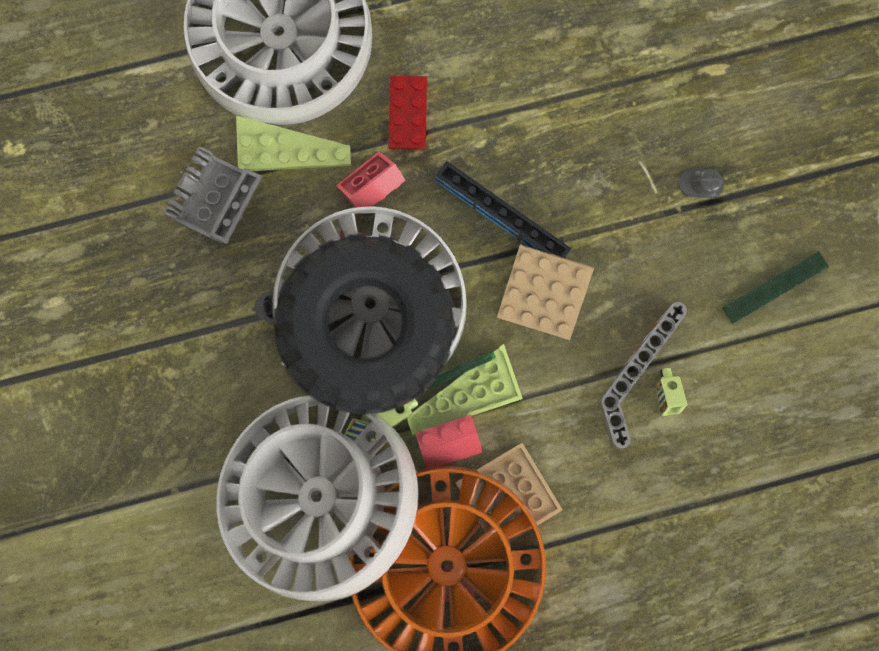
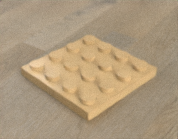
M520 244L497 318L570 340L594 267Z
M523 443L476 470L493 477L511 489L529 509L537 526L562 511L561 506ZM480 478L471 505H476L486 480ZM462 479L455 482L459 490H461ZM501 490L486 511L488 515L493 512L507 495L504 491ZM520 507L517 508L498 525L502 528L522 514L523 511ZM481 518L479 519L484 532L492 527L486 520L483 522ZM529 530L522 532L512 538H509V543L518 538L519 536L523 535L524 533L528 532Z

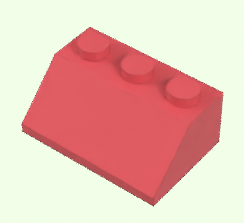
M379 151L339 182L336 187L353 208L373 207L391 191L397 189L405 179L396 164Z
M471 415L415 433L426 468L444 466L482 453Z

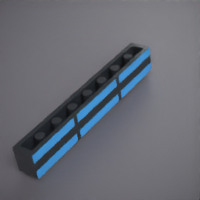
M448 161L444 163L436 174V183L527 247L563 258L570 252L571 247Z

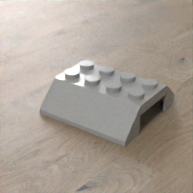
M198 146L195 151L198 157L193 156L191 160L202 167L201 171L199 172L195 168L187 166L186 171L190 174L184 172L177 185L182 191L175 189L173 192L185 201L183 205H180L178 202L170 199L168 204L176 208L177 211L166 206L163 214L212 240L227 244L262 176L246 168L242 170L213 156L211 151Z

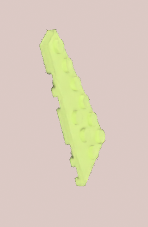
M236 115L238 168L242 170L245 168L250 171L351 166L349 145Z
M504 344L407 417L412 436L417 432L523 399Z

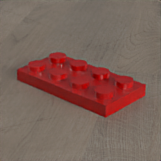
M390 75L388 149L426 150L427 76Z

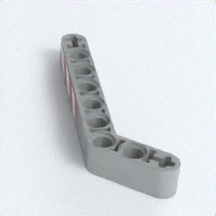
M675 302L665 310L599 400V407L610 443L616 449L627 447L631 441L620 403L685 317L687 308L681 302ZM674 309H678V315L673 317V319L670 318L675 312ZM662 322L668 324V331H664L661 328ZM651 337L657 339V347L651 345ZM640 352L646 354V362L639 359ZM629 367L634 368L636 372L635 377L628 375L627 369ZM618 382L624 385L623 392L617 391L616 384ZM605 398H611L613 400V406L611 408H608L605 405ZM612 416L617 417L619 420V424L616 427L610 423ZM620 428H621V430H622V431L613 433V430H617V429H620ZM623 437L624 441L617 443L616 439Z

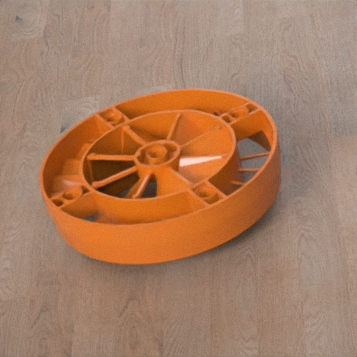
M438 466L416 471L417 477L430 474L432 501L422 505L418 502L413 528L433 551L431 552L415 536L410 534L405 547L393 564L427 565V567L388 569L375 581L382 582L386 595L360 606L357 593H354L351 596L356 610L371 634L390 651H408L417 630L423 633L416 651H432L435 636L443 637L444 651H450L448 645L451 642L459 644V648L456 651H463L462 636L476 631L484 651H505L523 634L538 610L545 587L546 555L536 521L522 500L511 489L489 475L476 470L455 466ZM449 472L464 473L459 501L451 500ZM481 478L486 480V483L476 505L473 506L471 502ZM439 480L446 483V488L442 492H438L435 489V483ZM400 483L388 485L385 488V492H390L393 489L396 492L400 491ZM501 490L504 491L507 495L493 512L488 515L486 511ZM384 505L383 512L396 515L398 507ZM443 507H451L448 545H445ZM520 507L523 511L522 514L502 528L498 525ZM481 518L483 522L486 520L492 527L461 552L460 549L481 526L479 519ZM379 525L375 531L385 537H388L390 533L389 530ZM533 528L538 548L511 550L508 539ZM376 540L381 546L384 544V542ZM371 549L370 552L375 553V549ZM523 554L530 555L531 559L528 564L521 563L520 558ZM354 555L348 558L356 573L367 565L365 562L353 563ZM445 560H449L453 564L449 571L441 568V564ZM506 561L507 571L466 566L467 564ZM537 568L541 570L539 583L513 579L514 570ZM462 579L491 604L488 613L461 583ZM433 580L408 611L403 609L420 590ZM446 586H448L451 626L444 628ZM513 592L534 600L533 607L510 597L509 593ZM392 606L395 611L373 628L370 620ZM504 608L523 622L521 627L515 626L500 613V610ZM404 620L407 625L391 645L386 639L400 622ZM490 621L506 640L504 644H499L487 626Z

